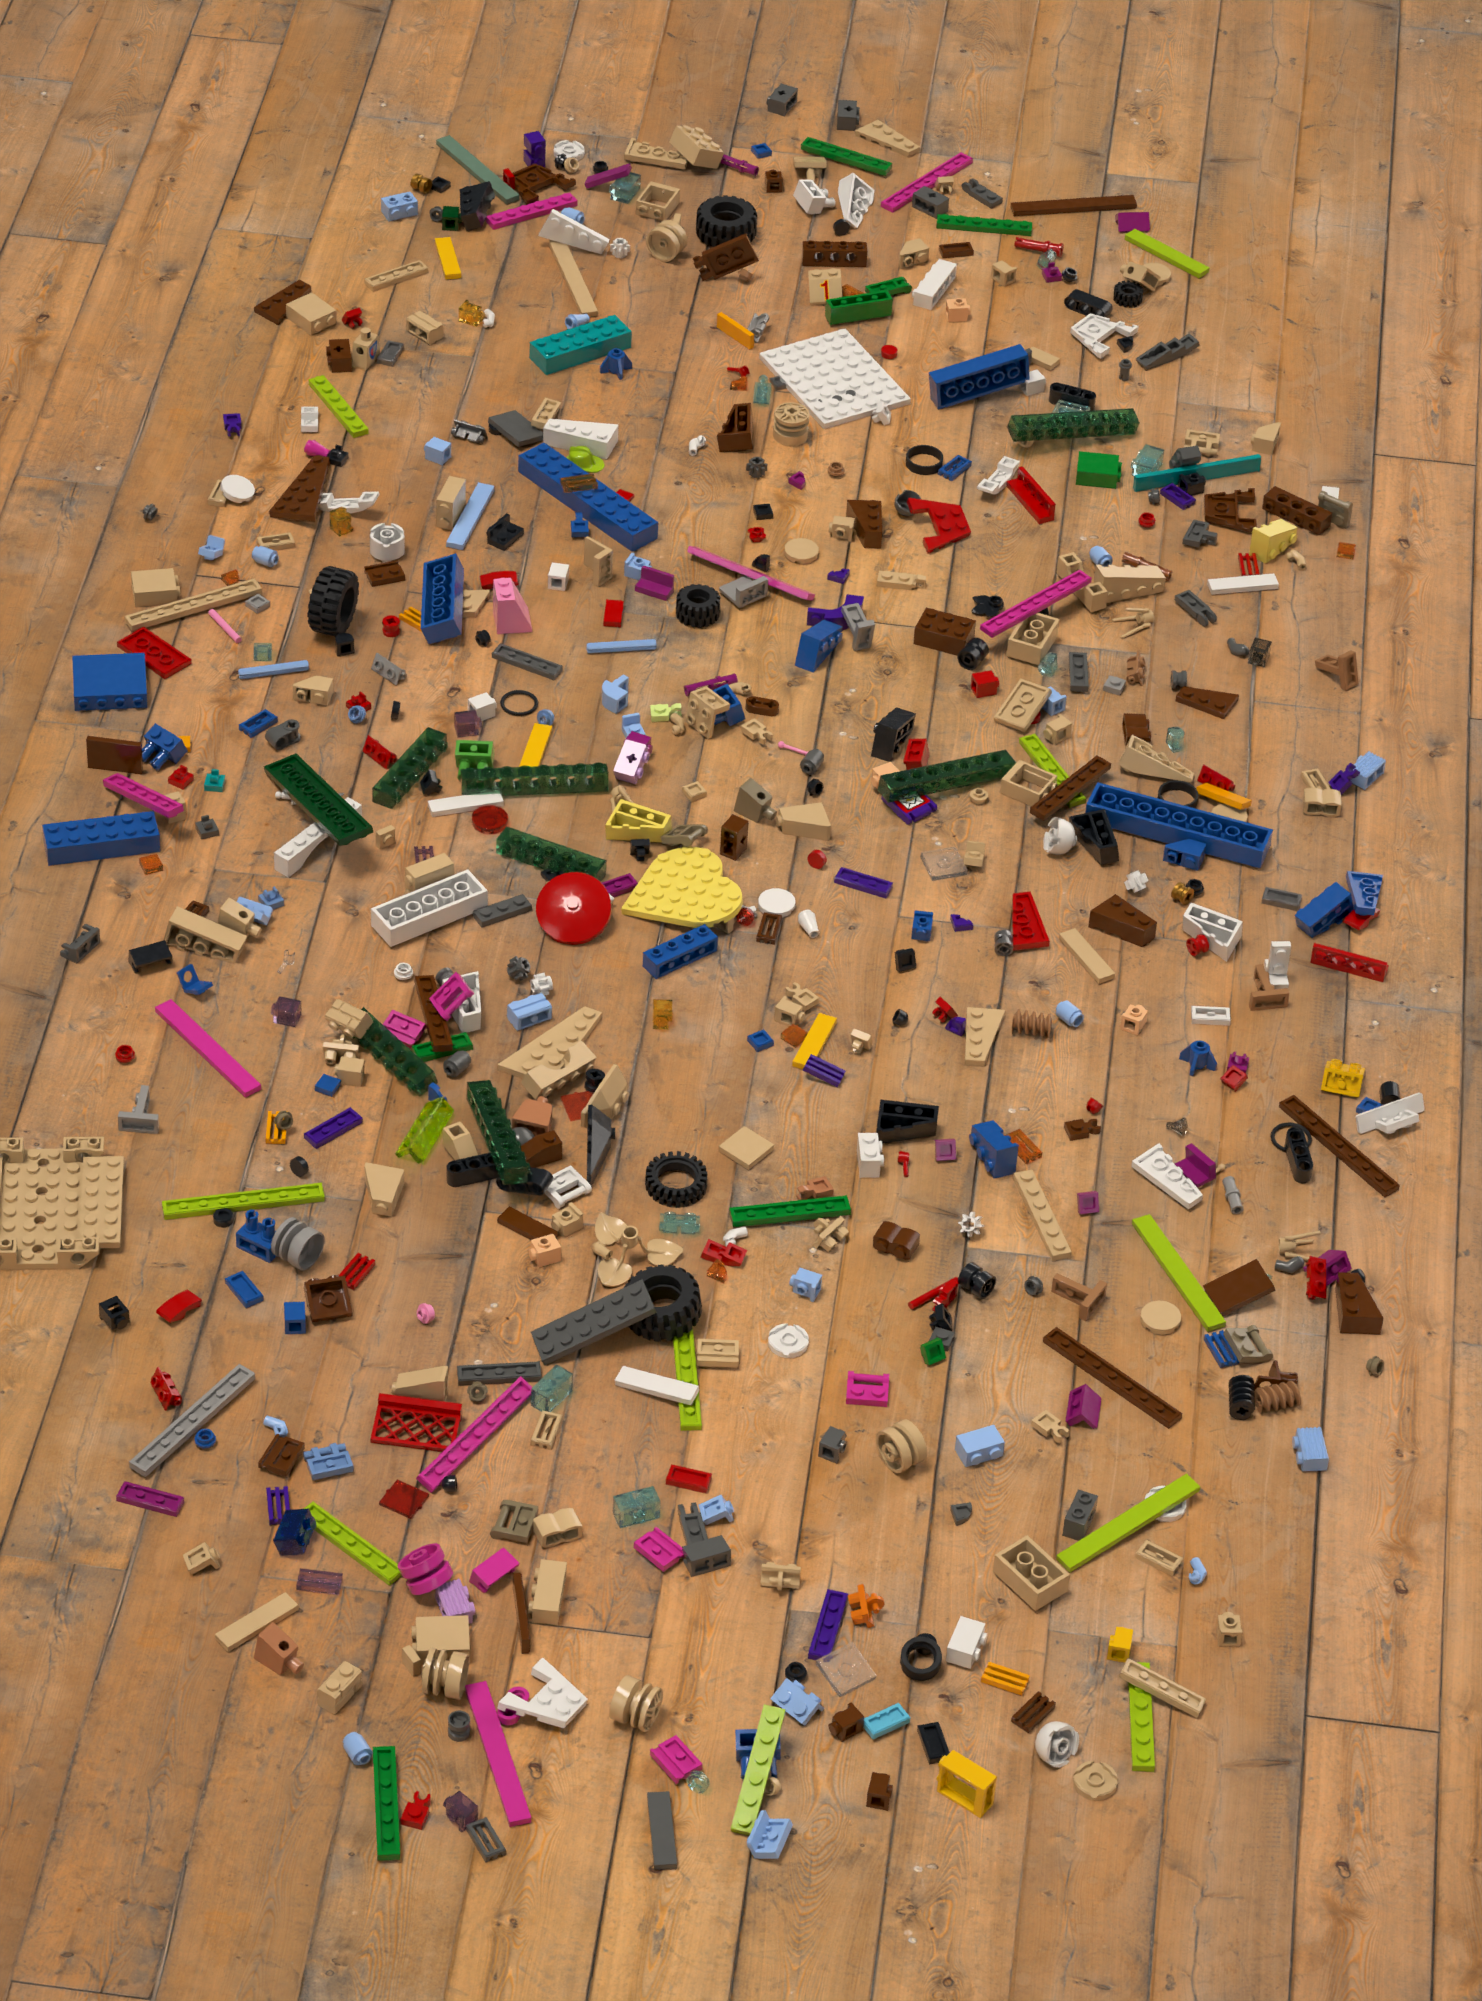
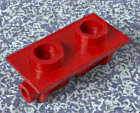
M367 735L362 750L365 754L385 769H387L390 763L394 764L397 762L398 758L395 753L390 752L378 740Z
M1203 764L1197 781L1202 784L1208 783L1227 791L1235 789L1236 785L1232 780Z
M1309 1256L1306 1263L1307 1278H1309L1306 1296H1308L1309 1300H1315L1316 1297L1326 1299V1259Z
M157 1367L150 1383L164 1410L167 1411L169 1405L179 1406L182 1403V1396L177 1389H174L175 1384L170 1374L162 1372Z

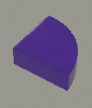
M844 568L836 572L833 570L828 573L827 580L844 584L850 574V570Z
M951 914L950 920L955 932L973 930V923L969 919L966 920L961 918L960 915Z
M952 1018L947 1023L945 1029L962 1037L965 1033L966 1018Z

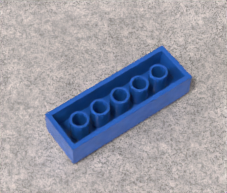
M1018 344L929 372L930 399L939 410L1025 383V380L1030 379L1028 354L1022 345Z
M456 553L425 562L423 566L421 631L428 644L438 643L442 640L462 635L464 568Z
M154 811L42 825L43 843L48 866L160 852V835Z

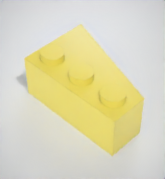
M1282 519L1272 521L1269 525L1263 524L1261 528L1254 527L1249 556H1252V553H1256L1257 560L1265 564L1268 563L1279 553L1285 551L1288 546L1296 542L1298 527Z
M620 799L605 824L606 839L631 841V839H649L650 842L662 843L661 836L672 829L671 815Z

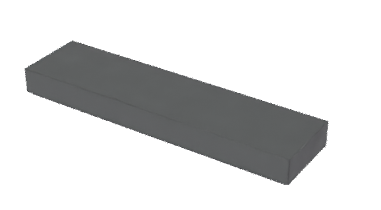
M501 643L492 652V658L551 680H555L563 671L562 665Z
M540 1361L457 1366L458 1386L472 1385L476 1381L482 1384L514 1383L520 1376L526 1382H541Z
M647 1792L654 1870L677 1869L670 1792Z

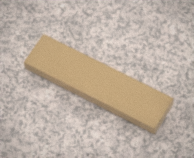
M421 260L365 278L364 284L372 291H376L428 273V267Z
M1075 928L1059 933V940L1098 984L1115 978L1114 971Z
M285 1592L217 1632L215 1639L229 1652L261 1633L272 1622L276 1624L298 1611L299 1605Z
M1129 1658L1118 1676L1196 1718L1206 1701L1204 1697Z

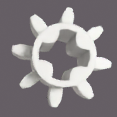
M617 238L613 240V244H610V251L613 252L612 255L616 258H624L627 256V252H630V245L624 238Z
M1139 870L1126 875L1128 880L1124 884L1127 890L1132 889L1135 893L1146 888L1145 883L1149 880L1145 873L1140 874Z
M545 973L536 974L534 979L530 980L533 994L543 993L545 996L549 995V990L553 989L552 979L550 976H545Z
M970 1212V1217L962 1214L964 1219L962 1222H958L962 1226L960 1232L965 1233L967 1231L968 1237H972L973 1232L980 1235V1228L985 1226L980 1221L983 1217H975V1212ZM969 1222L974 1223V1227L968 1226Z

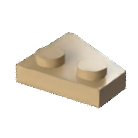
M463 590L462 618L476 617L479 610L484 606L486 598L489 599L490 590Z

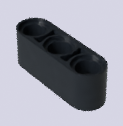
M1078 289L1073 290L1064 299V304L1068 309L1085 316L1094 314L1107 317L1113 310L1112 304L1107 300Z
M1052 383L1049 391V402L1061 407L1091 413L1095 410L1096 393L1062 383Z
M1292 1127L1287 1131L1284 1147L1293 1178L1298 1183L1304 1184L1308 1183L1311 1179L1313 1161L1303 1130L1298 1127Z
M490 1152L449 1162L446 1166L447 1184L451 1187H460L498 1178L502 1172L503 1159L501 1154Z
M507 1165L496 1179V1185L506 1192L541 1196L546 1192L554 1178L545 1169Z

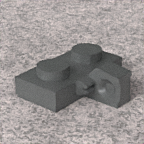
M1193 520L1183 538L1182 544L1191 547H1199L1201 542L1207 545H1215L1218 533L1208 531V522Z

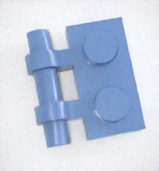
M332 1443L329 1444V1447L319 1449L314 1447L310 1451L303 1452L304 1460H307V1467L312 1480L353 1472V1463L348 1451H346L345 1443L338 1445Z

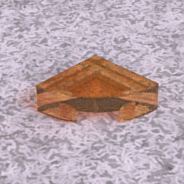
M748 376L739 377L736 381L733 380L730 384V390L747 391Z
M236 569L221 575V580L227 586L237 584L239 582V573Z
M716 1259L707 1270L706 1276L724 1284L727 1278L724 1263Z

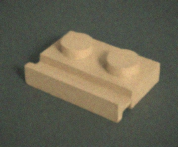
M698 1339L697 1366L738 1368L739 1340Z

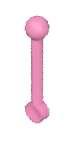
M783 741L778 743L779 748H787L804 755L808 753V751L786 745Z

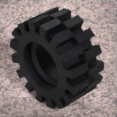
M1124 280L1122 283L1118 282L1114 287L1113 300L1116 304L1119 303V306L1137 307V305L1142 303L1143 287L1139 283L1135 284V281L1132 283L1130 280H1127V282Z

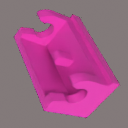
M503 1547L472 1570L469 1582L474 1584L482 1593H485L492 1584L507 1573L514 1572L520 1563Z

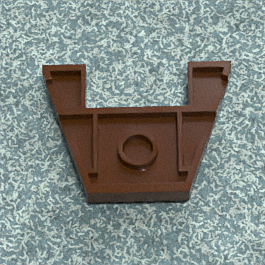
M532 164L513 172L515 188L526 205L539 201V196L534 193L536 190L547 187L552 183H556L566 190L575 186L576 180L574 178L569 180L561 173L557 175L551 173L552 170L537 164Z
M1248 488V491L1245 492L1234 490V493L1226 494L1225 492L1204 494V521L1252 533L1253 528L1257 527L1256 519L1239 518L1238 502L1254 503L1255 488Z

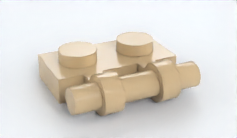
M1187 429L1184 447L1198 445L1200 446L1201 454L1217 456L1220 434Z

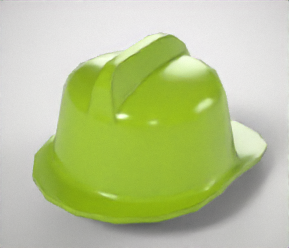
M570 447L569 455L566 458L584 471L595 473L604 468L603 460L592 455L588 447Z

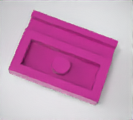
M392 1010L384 1021L383 1027L378 1032L380 1036L412 1049V1046L419 1040L426 1029V1024Z
M657 1527L634 1542L633 1548L663 1572L677 1563L681 1557H685L682 1547Z
M677 1735L659 1744L657 1748L650 1749V1756L675 1784L679 1783V1780H685L702 1770L703 1764Z

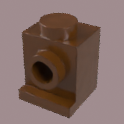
M765 171L767 193L782 192L783 177L781 171Z
M851 1702L846 1710L839 1711L832 1717V1723L828 1725L832 1735L837 1736L843 1742L863 1731L864 1716Z
M872 1772L867 1792L866 1807L888 1811L893 1785L889 1784L890 1775Z

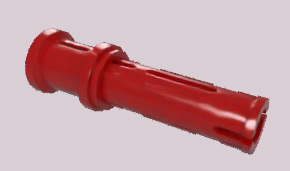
M1016 237L1017 241L1014 243L1015 247L1040 251L1045 255H1057L1059 258H1061L1064 249L1063 243L1040 242Z

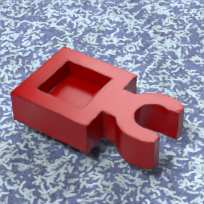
M951 1278L946 1285H942L939 1290V1296L933 1300V1303L936 1304L935 1306L943 1304L947 1308L957 1296L958 1281Z
M416 1791L414 1793V1803H407L400 1819V1825L422 1830L429 1815L428 1806L431 1803V1795L427 1794V1797L421 1800L419 1799V1791Z

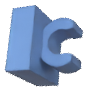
M275 886L272 888L273 890L268 892L264 890L263 894L258 895L259 902L272 907L273 910L284 906V899L280 896Z

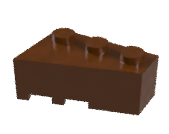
M751 403L734 404L727 416V422L722 425L721 433L717 434L719 452L753 449V414Z
M847 500L846 517L855 518L854 529L864 548L881 549V501Z
M1115 894L1090 911L1088 928L1094 929L1096 927L1105 930V934L1110 935L1113 933L1121 936V940L1144 947L1155 939L1157 922Z
M1338 1272L1335 1293L1340 1333L1380 1335L1384 1318L1359 1273Z

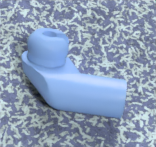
M268 1415L265 1417L263 1424L273 1428L275 1436L276 1434H280V1437L283 1438L287 1436L288 1429L285 1421Z
M1195 1557L1190 1561L1194 1570L1192 1574L1189 1573L1188 1577L1192 1584L1198 1585L1206 1577L1207 1571L1200 1558Z

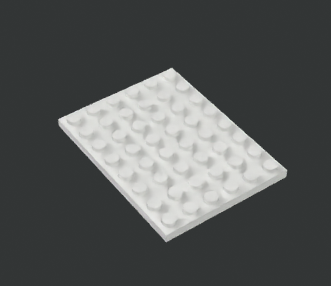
M840 329L759 353V359L775 376L780 377L782 383H786L788 391L801 405H804L809 410L810 415L823 429L873 415L872 412L877 410L878 403L884 401L889 410L911 404V398L846 329ZM853 390L856 392V395L846 394V391ZM839 395L842 397V400L838 401L837 399H832V397Z

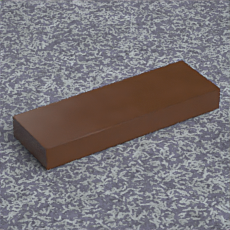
M510 1206L497 1219V1223L530 1240L554 1234L556 1238L558 1237V1231Z

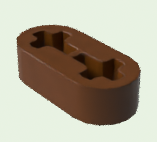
M751 696L746 699L745 709L749 713L772 717L779 713V703L773 699Z

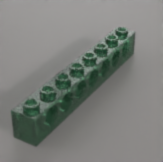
M1134 408L1011 415L1007 429L1013 442L1132 435L1136 433L1140 422Z
M1005 749L880 775L878 791L890 803L1002 779L1016 764V761Z
M599 762L594 764L578 763L575 765L559 764L557 766L540 765L530 767L524 765L521 767L504 766L502 768L485 767L484 769L466 768L460 769L461 795L501 794V796L608 792L609 772L607 764Z
M490 1080L467 1082L466 1099L503 1185L527 1183V1175L531 1171L530 1164L526 1162L525 1152L521 1151L520 1141L516 1140L515 1130H512L511 1121L507 1119L505 1108H502L501 1098L497 1097L496 1087H493Z

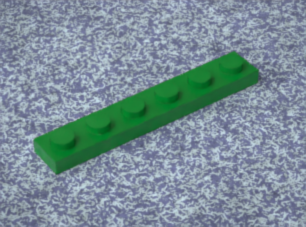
M807 137L801 144V150L830 158L865 171L877 173L878 175L886 176L892 169V163L814 138Z
M937 214V229L1031 236L1032 222Z
M845 1195L730 1207L729 1215L733 1227L846 1216L851 1215V1207L848 1197Z
M395 1746L373 1747L377 1861L400 1860Z

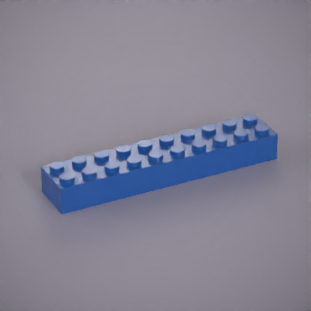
M542 443L518 455L519 473L574 512H582L584 519L631 552L658 539V521L546 443Z
M1097 782L1086 804L1085 813L1105 809L1112 829L1168 844L1186 839L1196 840L1207 844L1205 854L1252 867L1261 868L1271 846L1273 829Z

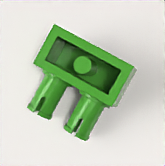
M456 741L455 760L456 767L459 768L457 775L459 780L463 781V775L465 776L464 781L469 779L470 768H477L475 776L477 781L481 782V775L483 782L487 780L488 769H493L494 764L493 741Z

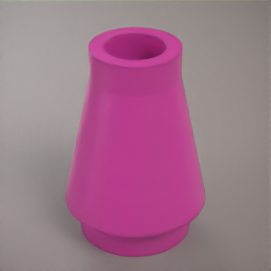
M308 440L304 448V452L308 456H327L330 453V450L315 440Z

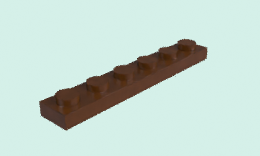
M1096 755L1031 806L1030 814L1045 821L1110 770L1111 763Z
M434 975L415 976L414 983L433 1052L452 1051L453 1043L447 1022L429 999L438 990Z

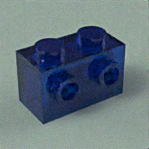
M309 1508L285 1510L273 1539L280 1556L303 1555L305 1553L313 1530L316 1528V1520Z

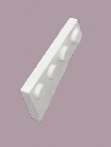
M552 209L538 234L539 237L598 254L603 253L610 240Z
M1160 1143L1132 1161L1131 1167L1187 1209L1202 1201L1203 1194L1189 1178L1183 1175V1170L1180 1167H1176L1172 1162V1157L1169 1154H1165Z

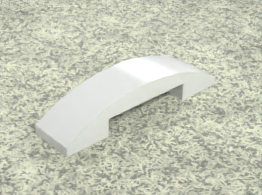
M1004 456L998 463L997 470L988 480L983 479L977 486V489L990 494H998L1006 487L1007 481L1012 479L1020 461Z
M363 492L360 498L334 499L333 493H323L318 509L339 514L356 513L371 507L380 494L379 492Z

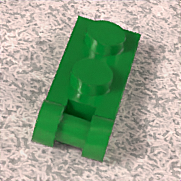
M898 277L865 286V292L871 293L888 290L890 295L901 292L907 294L912 291V286L907 283L904 277Z

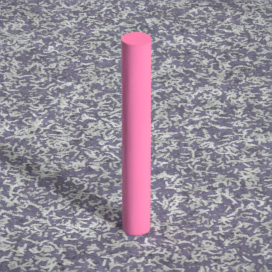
M210 609L208 614L236 643H240L242 638L214 609Z

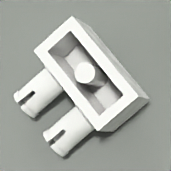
M813 180L798 181L793 196L807 214H821L823 207H835V199L827 198V189H819Z

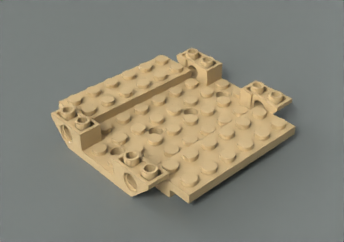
M23 1137L0 1138V1270L79 1269L100 1254V1248H120L124 1156H101L104 1151V1137H64L63 1148L24 1149ZM42 1164L47 1165L46 1167H40ZM39 1221L44 1222L43 1224H36ZM37 1250H41V1251H42V1253H34V1252L37 1251Z

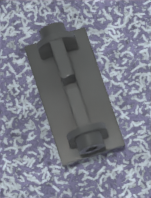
M454 419L456 427H453L451 430V434L454 437L465 439L468 434V441L478 444L480 442L483 443L484 439L488 438L484 427Z

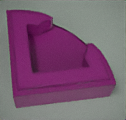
M798 471L788 478V483L802 490L805 486L804 474Z

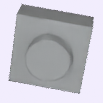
M1109 675L1103 686V691L1120 696L1126 686V680Z

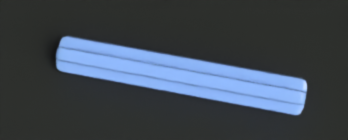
M655 639L587 643L586 649L587 653L655 650L657 644Z
M307 660L241 668L238 670V675L240 679L308 671L309 663Z

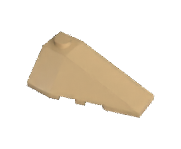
M1131 735L1118 764L1123 770L1192 782L1194 776L1192 771L1176 761L1170 762L1166 754L1155 752L1152 750L1153 746Z

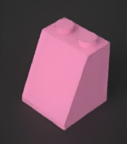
M493 579V616L497 634L532 632L528 607L512 579Z

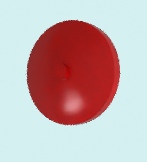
M569 872L554 877L542 888L536 901V915L540 927L551 939L563 944L579 945L595 939L607 927L612 912L610 896L605 886L595 877L580 872Z

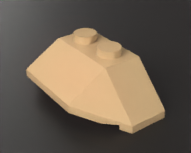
M613 1064L586 1107L582 1110L581 1127H588V1105L595 1106L612 1119L614 1115H618L622 1103H626L629 1096L627 1082L617 1064Z

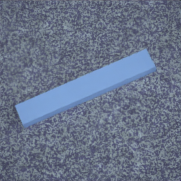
M478 482L446 541V547L459 550L464 549L494 492L495 486Z

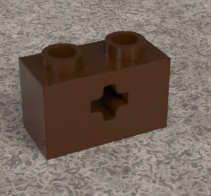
M349 339L329 340V346H326V356L332 373L352 372Z
M732 814L721 826L720 855L736 861L745 852L748 840V820Z

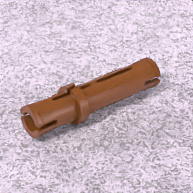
M1128 552L1123 554L1122 562L1134 567L1138 565L1158 566L1166 577V581L1170 580L1173 573L1171 570L1145 560L1144 557H1137Z

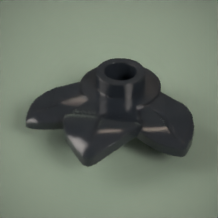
M974 596L972 599L977 605L971 612L976 615L985 614L987 617H994L999 614V610L1003 609V599L1000 596Z

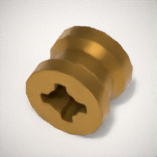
M1182 882L1177 883L1171 892V897L1175 900H1180V903L1183 905H1187L1194 895V889L1187 888Z

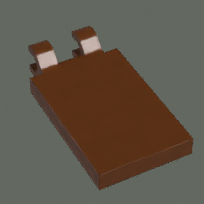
M746 234L701 252L702 256L693 257L695 268H701L699 272L702 281L712 276L716 280L759 261Z

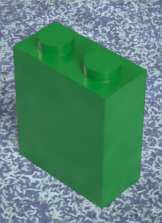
M1079 451L1076 485L1116 489V484L1121 479L1122 462H1119V455Z

